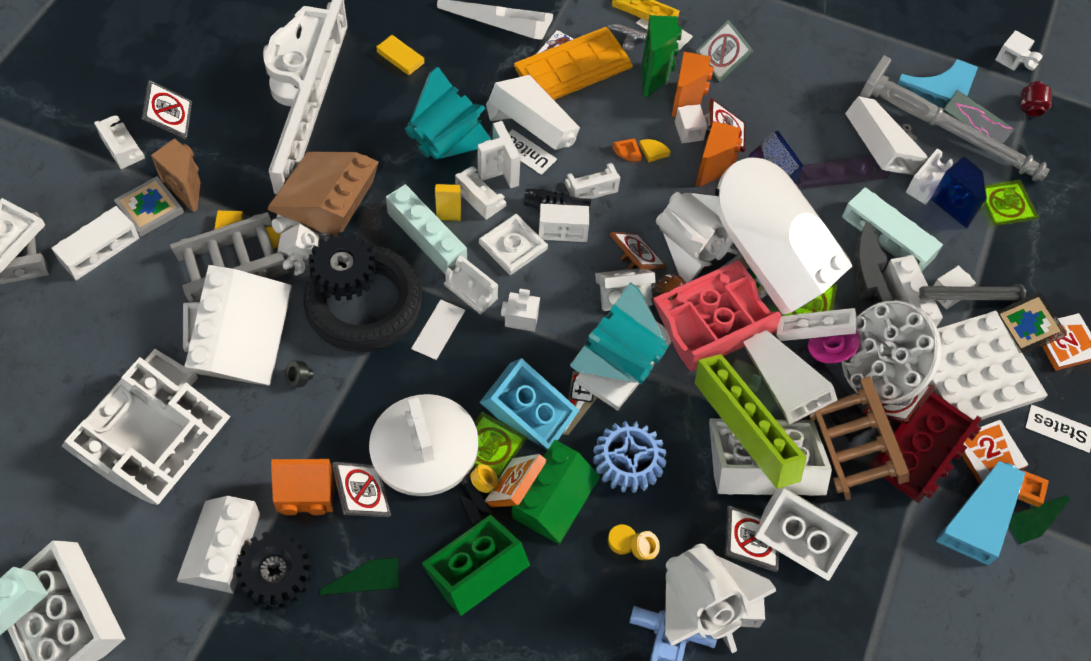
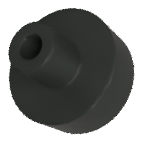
M291 361L288 363L285 377L290 387H304L308 380L313 378V370L308 369L304 361Z

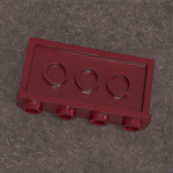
M928 389L894 433L909 471V481L898 484L895 476L890 477L888 475L882 478L917 503L924 496L930 499L939 487L935 483L939 476L945 479L954 467L950 464V461L953 457L958 460L968 448L964 445V442L967 438L972 441L981 430L978 423L982 418L977 415L973 420ZM879 452L869 468L873 469L886 465L885 462L889 461L886 452Z

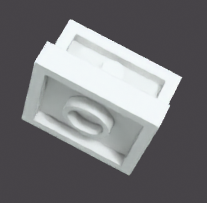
M499 121L493 123V140L478 144V175L483 181L503 174L509 187L514 188L519 186L520 155L503 122Z
M634 268L595 273L596 283L600 285L603 311L611 309L630 282L640 289L647 305H653L651 301V283H656L655 272L648 269Z

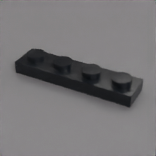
M808 348L796 354L833 385L837 399L849 396L825 364L811 356ZM857 404L828 413L836 425L866 417ZM870 426L845 434V436L851 443L870 432L872 428Z

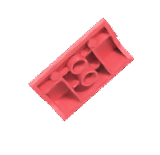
M739 260L653 298V302L675 350L690 372L697 369L699 359L722 354L724 357L745 347L743 341L749 339L754 334L765 330L771 334L775 333L781 318L779 311L770 312L759 298L756 281ZM677 295L675 299L668 300L670 296Z

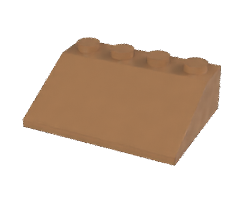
M307 152L270 203L268 210L326 235L333 234L334 238L339 237L338 232L344 231L373 184L378 161L357 152Z

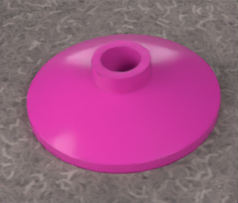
M856 330V334L810 338L808 349L811 356L817 361L838 363L847 360L857 352L860 347V336Z

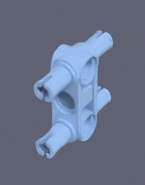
M637 606L633 607L629 623L654 630V634H656L650 661H682L686 643L689 641L714 648L717 639H713L711 635H705L706 638H704L698 632L671 646L665 635L666 611L663 610L656 613Z

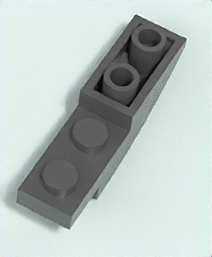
M865 223L855 246L853 261L854 279L861 301L870 300L872 306L880 302L895 301L894 296L889 293L886 277L882 273L887 264L886 254L881 250L878 243V235L873 231L871 224Z

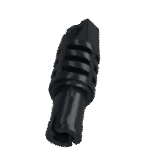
M526 189L524 205L540 210L541 204L589 206L590 212L591 199L570 196L568 192L547 191L548 189Z

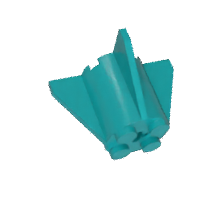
M435 67L429 73L410 122L404 129L410 138L416 139L420 144L418 148L421 153L427 158L431 155L435 160L477 150L478 144L492 140L481 126V120L477 119L480 117V113L485 110V107L473 104L466 95L460 97L456 94L459 89L451 85L439 67Z
M630 282L609 310V314L604 316L598 326L588 336V341L570 366L577 372L634 383L638 382L641 385L654 367L650 363L653 361L657 364L669 347L640 289Z

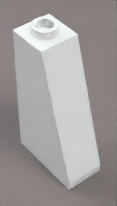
M530 75L495 83L489 98V102L555 150L570 147L575 143L580 127Z
M858 96L845 113L882 170L916 175L929 159L876 100Z
M767 330L754 334L749 339L743 341L751 361L760 376L763 377V381L789 425L837 401L833 385Z

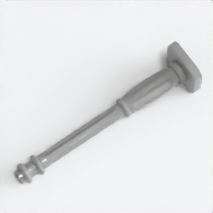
M886 55L882 57L859 95L869 99L872 95L876 98L880 96L903 111L930 123L931 126L936 124L1019 169V174L1025 172L1032 176V181H1043L1050 170L1046 167V162L1038 163L1034 161L1033 155L1025 156L946 114L943 112L942 107H938L914 92L892 81H888L889 77L884 74L891 62V58Z

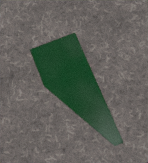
M1068 495L1043 503L1040 507L1035 506L1012 514L1009 527L1018 543L1022 544L1041 537L1069 502Z
M398 558L370 560L320 589V595L399 588Z

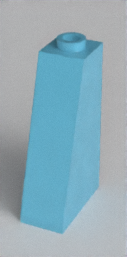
M999 461L939 534L936 542L989 566L999 557L1025 472L1017 469L1010 463Z

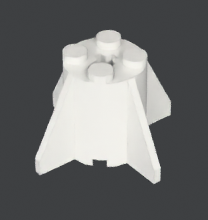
M676 192L671 196L670 203L663 213L656 219V224L665 236L678 274L686 283L695 280L704 266L712 265L709 261H712L714 258L720 260L727 252L735 255L740 254V251L733 245V241L721 223L717 210L719 196L695 193L681 194Z
M697 544L678 557L670 558L666 563V638L670 645L674 646L699 632L704 638H706L705 635H711L713 639L723 638L731 653H734L737 649L732 633L743 624L740 619L744 613L748 616L751 604L776 592V588L769 579L715 555L705 544Z

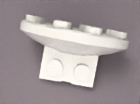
M903 301L880 302L867 308L856 317V330L860 336V347L853 356L842 361L843 372L850 386L858 393L857 390L861 389L860 379L871 376L882 404L905 402L922 392L933 379L941 357V340L933 320L920 308Z
M415 395L394 403L381 414L370 435L369 452L377 474L391 488L408 495L431 496L453 488L470 472L478 454V434L471 416L456 402L438 395Z

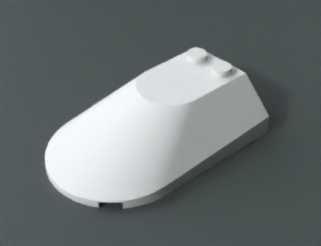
M746 158L737 161L726 169L717 187L720 190L717 210L721 223L781 314L791 313L818 297L852 267L851 261L793 180L779 166L761 158Z

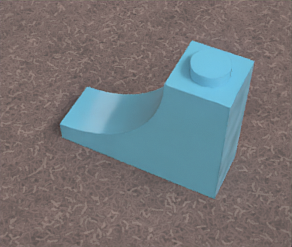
M957 59L949 70L937 76L913 77L901 74L897 85L943 108L956 90H959L966 96L968 95L978 67Z

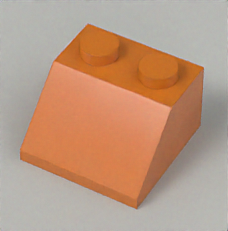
M689 52L683 53L672 117H676L678 107L699 105L703 95H708L710 82H707V80L712 79L714 68L710 66L711 56Z
M713 121L695 186L701 187L721 178L726 169L736 163L743 140L738 138L741 128Z
M272 459L273 503L277 512L283 515H296L297 512L323 515L326 512H333L335 479L329 459Z

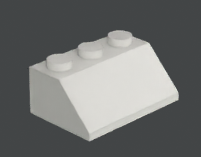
M782 487L776 489L765 507L754 537L829 581L858 532Z
M231 496L205 501L179 572L178 582L234 594L238 578L235 574V567H239L237 558L238 555L243 556L242 548L245 544L248 547L250 546V539L253 537L260 516L255 501Z

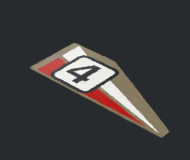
M573 371L568 400L579 409V412L563 432V435H569L597 399L594 394L575 382L576 377L580 374L577 371Z

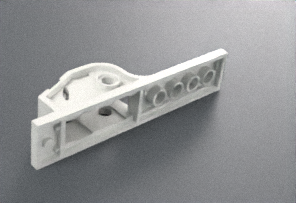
M344 0L328 2L327 9L303 6L284 28L281 27L271 36L268 45L264 46L263 58L267 74L270 76L271 94L277 102L291 106L269 168L274 194H278L304 157L347 30ZM302 27L300 37L297 39V30Z

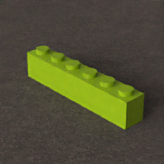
M722 354L699 359L694 384L775 488L779 489L801 482L807 457Z

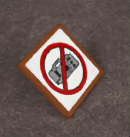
M611 232L609 234L625 252L621 257V261H628L629 258L632 260L628 269L637 267L639 269H666V264L638 233Z

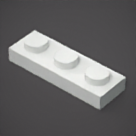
M855 308L781 316L777 327L778 340L788 341L856 334L857 315Z

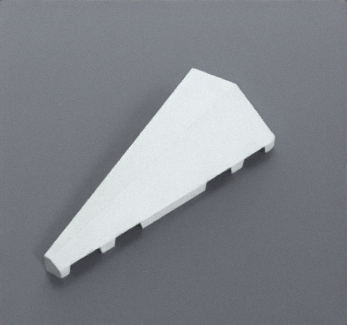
M452 0L437 1V8L533 39L542 40L553 20V14Z

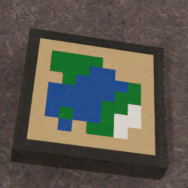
M1041 292L997 311L1019 354L1029 353L1061 339L1067 334Z

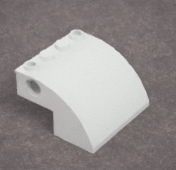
M139 357L106 397L64 441L62 447L118 487L144 501L158 505L230 416L188 383L179 388Z

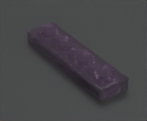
M868 156L799 165L794 167L793 174L799 190L887 179L890 171L882 170L875 158Z

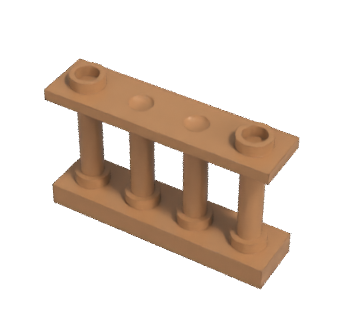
M871 376L860 379L861 389L857 390L858 393L837 399V401L809 414L811 421H817L837 477L833 478L835 488L838 494L843 492L845 500L851 499L849 487L881 477L895 476L898 484L909 481V471ZM859 403L868 405L870 413H867L866 417L826 428L822 415ZM870 426L872 429L877 428L879 437H876L875 441L835 452L831 442L832 438ZM876 451L886 452L889 461L885 462L886 465L844 477L840 466L841 462Z

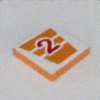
M1078 313L1054 319L1060 332L1041 339L1039 342L1055 371L1091 362V333L1081 315Z
M1001 420L982 426L972 441L967 438L964 442V445L968 448L962 454V457L979 484L999 461L1010 463L1019 470H1023L1028 466L1027 461Z
M540 454L512 458L499 478L498 485L489 493L485 503L491 508L519 505L545 465L546 459Z

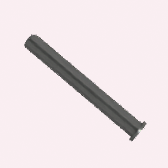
M1014 284L1012 287L922 286L919 289V298L921 300H1011L1014 303H1021L1026 297V290L1022 284Z

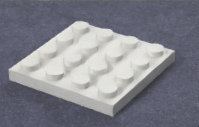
M997 311L937 329L941 340V357L937 371L929 384L935 394L973 420L977 415L983 420L1044 400L1048 396Z

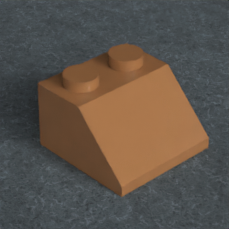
M174 138L153 153L151 157L161 182L191 211L195 212L198 210L201 183L198 175L199 168L193 160L194 153L191 148L186 144L182 145Z

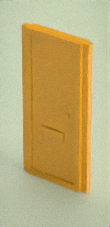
M607 27L514 63L516 72L520 77L530 75L553 100L633 67L630 58Z

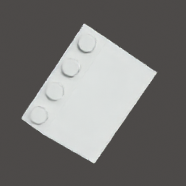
M209 265L184 367L190 372L199 375L270 386L292 285L236 269Z
M710 418L713 472L718 494L773 495L776 491L775 486L722 419ZM776 420L807 457L801 482L784 488L796 495H827L832 469L815 422L811 420H797L789 425L787 420Z
M53 540L21 568L35 572L48 593L44 599L7 629L21 661H98L125 640L78 542Z

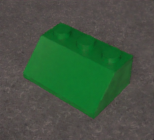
M650 15L642 58L643 97H648L668 82L670 72L675 70L674 56H678L679 48L677 40H681L682 27L678 26L677 16Z
M554 440L544 455L546 459L545 465L520 504L512 506V518L560 545L600 479V476L579 452Z
M489 515L425 560L422 565L445 600L462 616L529 567L530 563L522 543L493 516Z

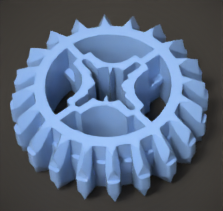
M625 421L622 424V428L616 423L612 426V431L606 428L603 436L598 437V445L594 447L593 451L596 455L593 458V463L598 465L596 472L597 474H604L602 477L603 483L611 480L612 489L620 485L623 493L627 487H630L633 494L637 492L638 486L645 491L648 483L654 485L657 481L656 477L660 478L662 476V468L666 465V460L664 459L666 450L662 449V440H655L657 436L656 431L650 434L647 433V425L640 429L638 428L637 421L633 424V427H629ZM623 442L621 448L615 449L614 452H608L615 444ZM645 462H651L645 470L636 473L637 466L644 465Z

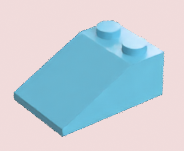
M522 358L507 366L479 402L500 421L548 451L554 440L560 438L579 412L578 408Z

